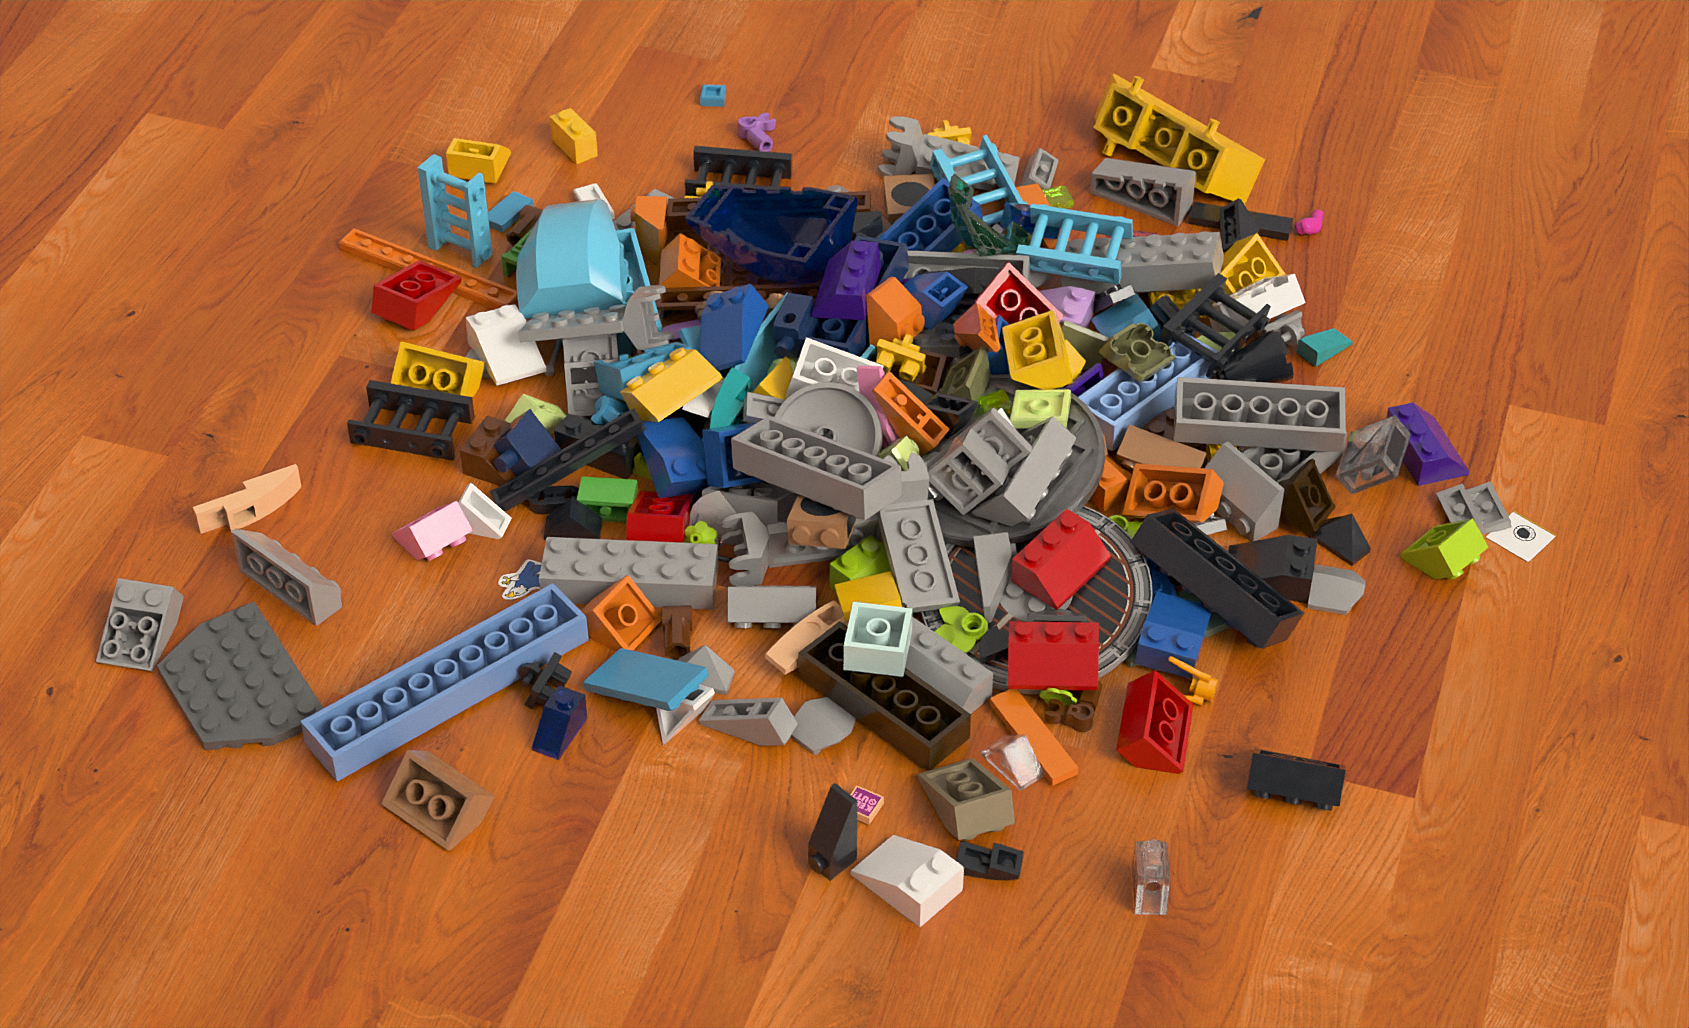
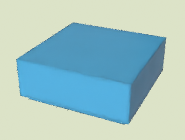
M703 84L700 106L724 107L726 86Z

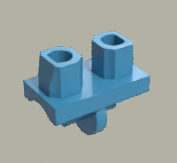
M603 395L595 403L596 414L591 417V420L596 424L605 425L630 410L626 402L614 399V397L609 395Z

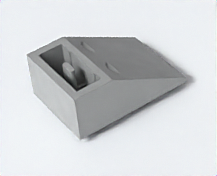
M118 578L96 662L153 672L177 625L184 596L172 586Z

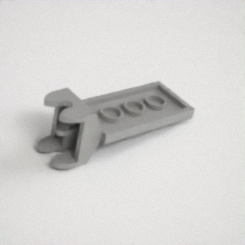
M896 116L890 119L889 124L903 132H887L886 139L892 143L891 149H886L881 154L885 160L896 165H879L878 171L883 176L911 175L915 171L917 174H933L934 178H936L930 167L934 150L942 148L946 157L954 158L977 151L980 147L928 134L923 136L918 120ZM998 152L1001 162L1013 184H1015L1020 157ZM984 159L953 168L956 176L960 178L989 169ZM993 178L970 185V187L990 191L996 181Z
M665 286L639 287L628 299L626 308L625 305L620 304L611 306L608 310L591 307L585 309L584 312L574 313V310H564L559 312L558 315H549L548 312L534 314L533 318L526 322V325L518 332L520 342L621 333L624 331L637 350L669 344L668 340L674 338L673 332L657 331L656 320H659L660 317L659 313H654L652 301L661 298L660 293L666 292Z
M911 453L907 462L908 470L901 471L902 496L876 513L891 573L901 599L902 607L912 608V613L937 610L948 606H958L960 600L933 499L928 500L930 478L927 467L918 454ZM890 455L884 458V460L897 464Z
M753 512L733 514L721 521L724 528L739 529L722 535L723 543L736 545L734 553L738 557L729 562V567L735 570H747L730 576L729 579L732 585H759L763 581L768 566L772 568L835 560L869 535L880 542L882 538L876 513L866 520L857 519L845 549L788 544L787 522L770 524L766 528Z

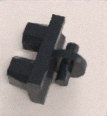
M554 652L543 671L541 670L542 664L539 661H534L533 664L524 663L520 667L519 675L523 679L521 684L524 687H529L530 684L534 685L530 691V696L524 704L525 706L533 709L534 705L538 703L549 709L553 707L560 692L547 684L551 682L563 689L572 674V671L559 664L562 658L560 654Z

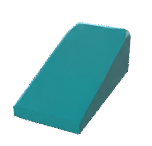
M1332 328L1301 338L1298 341L1297 354L1316 367L1351 346L1353 341Z

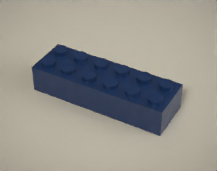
M857 235L854 241L878 242L881 269L875 288L890 277H896L901 283L909 270L907 244ZM811 315L798 337L800 352L807 337L860 357L869 342L868 316H866L865 320L818 318Z

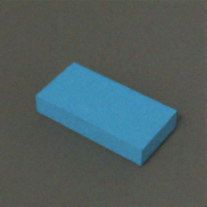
M513 191L488 212L489 227L503 233L519 219L520 212L525 205L534 206L533 199Z

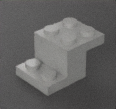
M616 333L563 338L568 414L578 416L596 414V401L599 397L607 394L600 392L594 361L603 360L607 364L619 361Z
M993 407L954 438L946 455L927 469L930 478L929 482L964 515L1003 485L1010 468L1031 453L1033 447Z

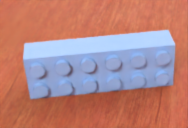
M1188 335L1189 337L1193 338L1194 340H1196L1203 346L1207 347L1214 353H1218V351H1216L1215 349ZM1173 342L1169 348L1171 349V354L1176 359L1147 380L1139 382L1118 368L1078 398L1093 412L1099 422L1102 434L1105 435L1107 448L1113 451L1121 445L1129 424L1143 429L1144 425L1174 406L1177 377L1209 379L1205 375L1210 362L1179 342L1177 344Z

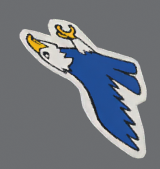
M526 560L516 573L501 576L498 584L502 587H507L502 597L506 600L516 599L525 596L532 590H540L539 575L542 563Z

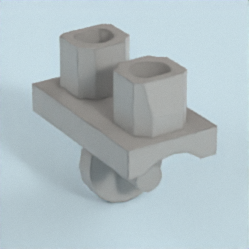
M1295 310L1289 314H1280L1263 331L1258 330L1256 332L1257 338L1268 331L1274 330L1280 334L1285 345H1297L1301 337L1305 335L1301 324L1302 312Z

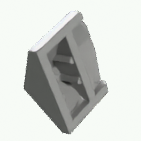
M1315 564L1307 608L1347 615L1352 606L1364 595L1366 581L1353 570Z
M828 697L809 700L803 704L794 716L798 725L790 738L813 755L820 753V750L839 743L851 734L856 718Z

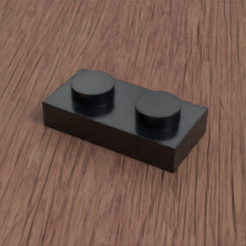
M1118 284L1095 295L1094 313L1135 295L1132 286L1129 285L1121 288V285Z

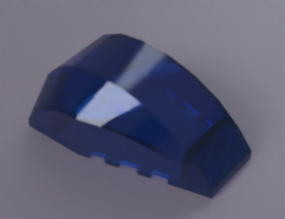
M711 185L685 218L687 223L703 240L720 254L749 272L767 281L787 284L815 283L824 276L828 260L850 243L858 201L857 196L813 187H803L802 191H792L791 187H780L779 191L767 190L766 186H756L755 190H744L743 186Z

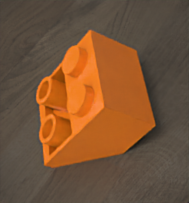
M680 233L661 251L659 285L665 286V288L720 286L721 257L699 245L693 239H689Z

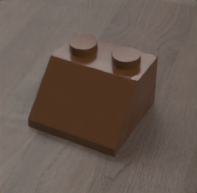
M490 416L485 417L460 449L463 474L498 486L517 476L511 469L505 473L499 471L494 463L495 459L500 456L494 448V443L511 423Z

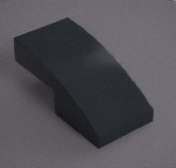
M961 841L957 849L955 861L964 867L963 875L991 880H1018L1024 851L995 842L992 848L988 849Z

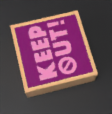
M856 786L850 795L857 800V820L870 825L883 806L884 797Z

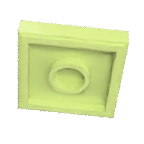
M1015 390L1010 416L1011 423L1015 428H1031L1053 416L1067 428L1071 390Z

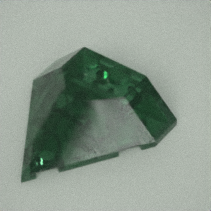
M955 173L951 176L948 188L951 220L969 250L982 257L1016 253L1019 244L1027 246L1030 244L1032 235L1015 221L999 234L970 210L974 188Z

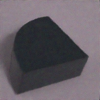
M997 625L989 629L980 641L979 652L982 664L1008 654V645Z

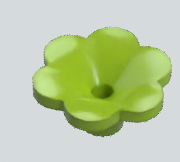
M698 521L695 526H688L685 530L686 539L684 543L716 544L714 540L717 537V531L709 527L705 521Z
M1047 688V690L1040 691L1039 694L1040 698L1045 699L1044 702L1049 704L1050 699L1060 700L1067 706L1077 704V699L1066 690Z

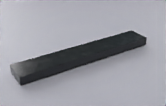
M635 408L502 484L490 493L495 504L506 512L647 429Z

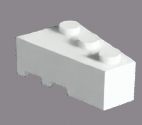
M1295 274L1265 277L1229 295L1256 313L1266 304H1269L1271 306L1267 315L1269 318L1278 316L1305 303ZM1220 302L1212 304V307L1242 326L1249 322V320ZM1209 318L1213 330L1217 332H1231Z

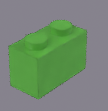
M582 476L577 500L600 515L603 521L627 523V513L638 495L637 480Z

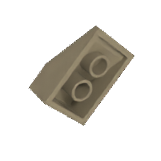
M971 758L918 774V780L945 828L958 840H971L978 834L988 831H1001L1005 826L1015 824L1011 789L975 759Z

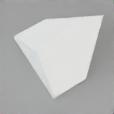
M469 483L458 502L473 530L469 534L494 539L502 538L512 518L477 487Z
M700 685L675 710L665 711L664 709L656 708L663 745L704 711L715 694L713 688Z

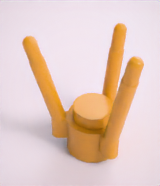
M1170 656L1168 658L1169 662L1193 675V678L1189 679L1192 681L1189 692L1194 693V696H1184L1191 702L1201 706L1204 700L1211 702L1219 680Z

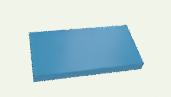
M620 648L592 673L583 684L586 691L619 698L623 701L643 704L644 706L664 709L665 711H672L677 709L690 693L696 691L709 674L704 666Z

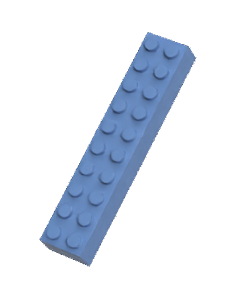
M552 583L301 721L305 745L334 779L339 781L521 679L519 669L524 663L533 664L534 661H539L544 666L549 662L554 652L562 656L589 640L587 618Z

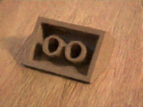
M407 750L381 804L445 849L451 850L482 823L495 796L431 752Z

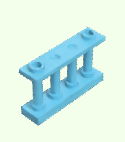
M987 135L982 136L980 149L954 158L946 157L942 148L932 152L930 167L938 182L944 178L965 193L964 187L994 178L999 189L971 198L980 205L1005 198L1010 207L1009 209L983 216V222L967 236L970 243L977 242L981 238L985 226L1015 217L1020 228L1025 227L1030 214L1029 206L1021 199L998 156L996 145L991 143ZM984 159L989 168L988 170L962 178L956 176L953 170L955 167Z
M433 154L418 167L428 248L437 251L445 243H452L471 251L473 267L478 268L492 255L484 176L482 173H478L469 182L444 173L442 157ZM445 184L463 191L465 200L446 193ZM448 205L467 212V220L449 213ZM450 224L468 231L470 240L452 233Z
M1031 203V223L1036 224L1028 246L1019 244L1016 255L1029 256L1030 270L1120 284L1122 277L1121 261L1116 260L1122 238L1132 239L1133 219ZM1046 226L1061 228L1054 250L1039 248ZM1071 230L1086 232L1080 254L1065 252ZM1096 234L1112 236L1106 258L1090 256Z

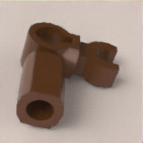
M1098 680V691L1080 690L1076 705L1070 704L1067 706L1060 700L1050 699L1048 710L1051 711L1046 710L1045 721L1051 724L1064 722L1065 725L1071 726L1078 732L1091 730L1094 712L1102 691L1101 682Z

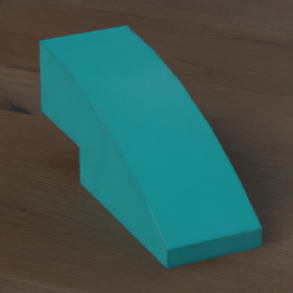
M733 367L731 368L716 396L711 415L710 429L738 425L743 422V402L747 392L752 391L751 377Z

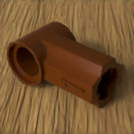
M525 205L522 208L519 221L506 234L507 241L512 247L534 227L543 209L531 205Z
M692 605L662 606L665 655L672 657L673 660H678L680 657L690 653Z

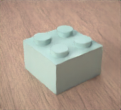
M853 602L844 642V670L903 677L912 635V608Z

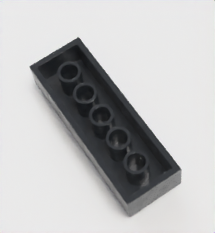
M1174 508L1148 514L1130 543L1137 547L1140 555L1158 564V568L1162 573L1174 577L1181 583L1180 586L1183 590L1201 599L1204 607L1210 611L1217 612L1224 618V622L1230 628L1243 633L1247 637V641L1254 647L1264 649L1286 641L1305 614Z

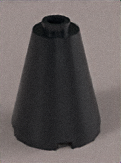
M1274 330L1266 332L1237 351L1229 359L1225 369L1221 373L1219 371L1215 373L1218 380L1265 383L1288 381L1293 379L1294 376L1292 362L1287 363L1286 354H1289L1280 334Z

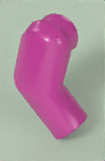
M1321 210L1312 211L1311 218H1304L1296 223V232L1300 235L1305 233L1312 235L1320 232L1324 213Z

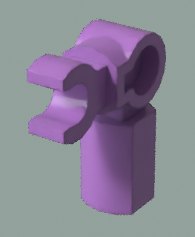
M762 113L757 118L755 116L742 117L738 120V136L742 139H747L758 151L769 152L773 148V140L764 131L774 130L776 120H769V113Z

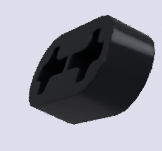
M571 485L549 486L528 498L529 508L535 514H550L568 501L566 500L567 498L573 497L577 500L579 489Z

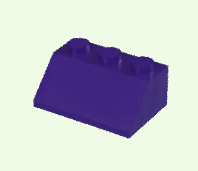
M851 241L828 260L812 310V317L866 319V295L875 289L881 269L878 242Z
M1415 403L1388 408L1384 433L1390 441L1396 425L1406 438L1401 460L1418 486L1469 475L1468 468L1434 416Z

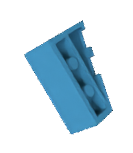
M674 342L645 349L644 354L628 358V354L619 355L620 361L608 364L604 363L603 360L594 361L600 392L624 400L620 391L628 387L626 385L628 381L638 376L643 377L649 373V367L658 362H665L670 358V353L682 347L684 349L691 348L688 345Z

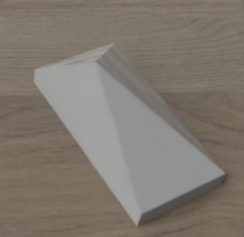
M703 645L677 660L706 667L709 676L700 685L713 688L715 693L727 695L735 671L709 647Z

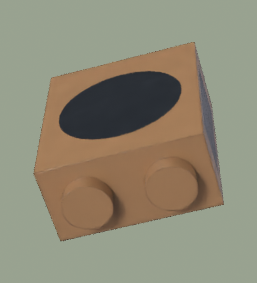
M933 174L884 176L883 197L886 219L891 225L935 186Z
M798 494L787 518L788 544L845 549L858 518Z

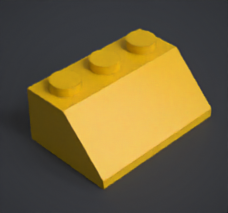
M1257 233L1236 241L1224 254L1220 273L1227 278L1223 289L1226 290L1228 295L1265 277L1285 275Z
M1054 310L1002 327L1010 376L1013 380L1042 390L1062 388L1067 384L1073 383L1064 334Z
M401 341L391 384L473 398L480 387L485 362Z
M682 347L670 353V358L665 362H658L649 367V373L643 377L638 376L628 381L626 384L628 387L620 391L629 410L635 408L642 421L660 422L723 379L722 375L696 349H684Z

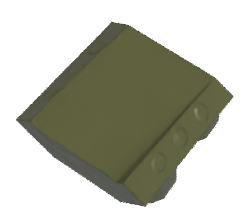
M1132 323L1113 335L1098 352L1102 357L1118 366L1139 382L1147 380L1176 359L1171 354V349L1165 343L1156 342L1152 339L1153 330L1145 323Z

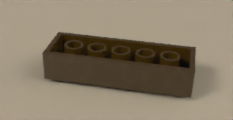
M840 621L798 653L799 677L928 771L932 770L970 738L971 714L907 668L904 670L903 677L844 670V642L848 627Z

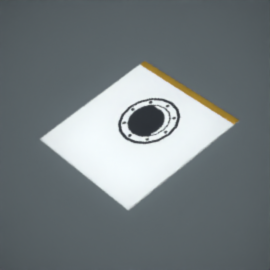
M1514 511L1509 515L1511 528L1491 532L1486 538L1529 562L1557 535Z

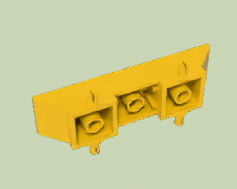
M1112 74L1094 116L1096 122L1093 128L1102 132L1108 139L1102 153L1112 156L1116 144H1122L1129 149H1136L1165 167L1196 171L1194 187L1204 193H1211L1232 201L1239 198L1244 204L1246 203L1265 161L1264 158L1216 132L1220 124L1219 121L1210 119L1208 126L1142 90L1143 78L1134 76L1132 83L1118 75Z

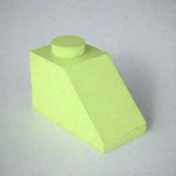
M522 394L505 420L511 423L516 417L531 409L551 435L566 417V414L559 406Z
M904 436L880 451L877 457L884 459L890 455L901 466V471H907V462L911 453L919 455V448L913 440Z

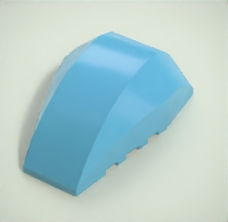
M594 199L547 205L542 211L517 257L516 280L519 312L522 313L525 319H531L534 314L548 312L549 315H558L559 312L564 310H574V313L584 312L585 309L591 307L608 310L609 307L614 305H625L628 272L610 210L604 200Z

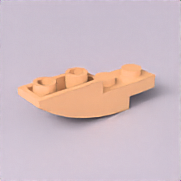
M294 464L244 481V490L194 506V516L200 534L228 525L230 531L240 529L262 519L281 507L301 488L297 465Z
M833 600L808 615L780 638L766 653L765 658L783 674L797 669L798 653L839 621L848 627L849 621L844 620L840 605Z

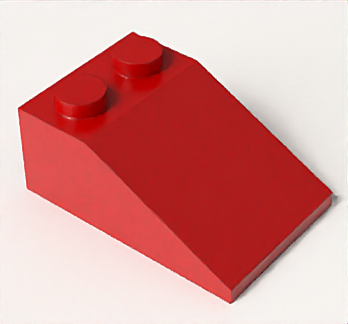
M418 260L374 285L371 313L380 316L383 320L402 325L407 330L415 331L430 322L461 283L462 277Z
M1006 262L974 301V304L977 302L994 319L1000 315L1009 324L1054 310L1058 322L1064 316L1009 262Z
M640 490L627 513L626 540L684 543L686 539L685 530L690 526V512L693 507L695 494L658 498L656 491Z

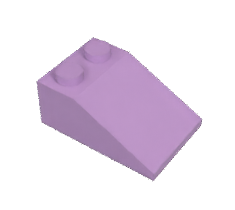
M1073 286L1039 291L1064 315L1059 323L1067 320L1088 328L1094 313L1095 291Z

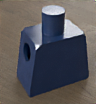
M787 293L773 323L776 343L774 353L779 358L783 359L785 356L787 358L789 356L799 357L798 337L812 315L814 307L813 297Z
M529 409L516 417L494 443V448L500 454L494 463L499 471L505 473L511 469L518 476L561 451V449L532 410Z

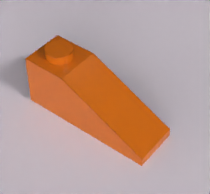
M977 302L953 323L954 337L963 347L968 345L973 351L981 346H984L987 352H998L1000 350L996 321Z
M890 371L885 374L872 390L873 395L899 438L907 436L913 440L919 448V455L921 457L934 449L950 430Z

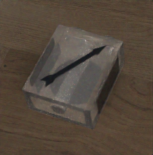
M1396 415L1351 432L1336 477L1351 495L1397 478L1411 436L1410 432Z

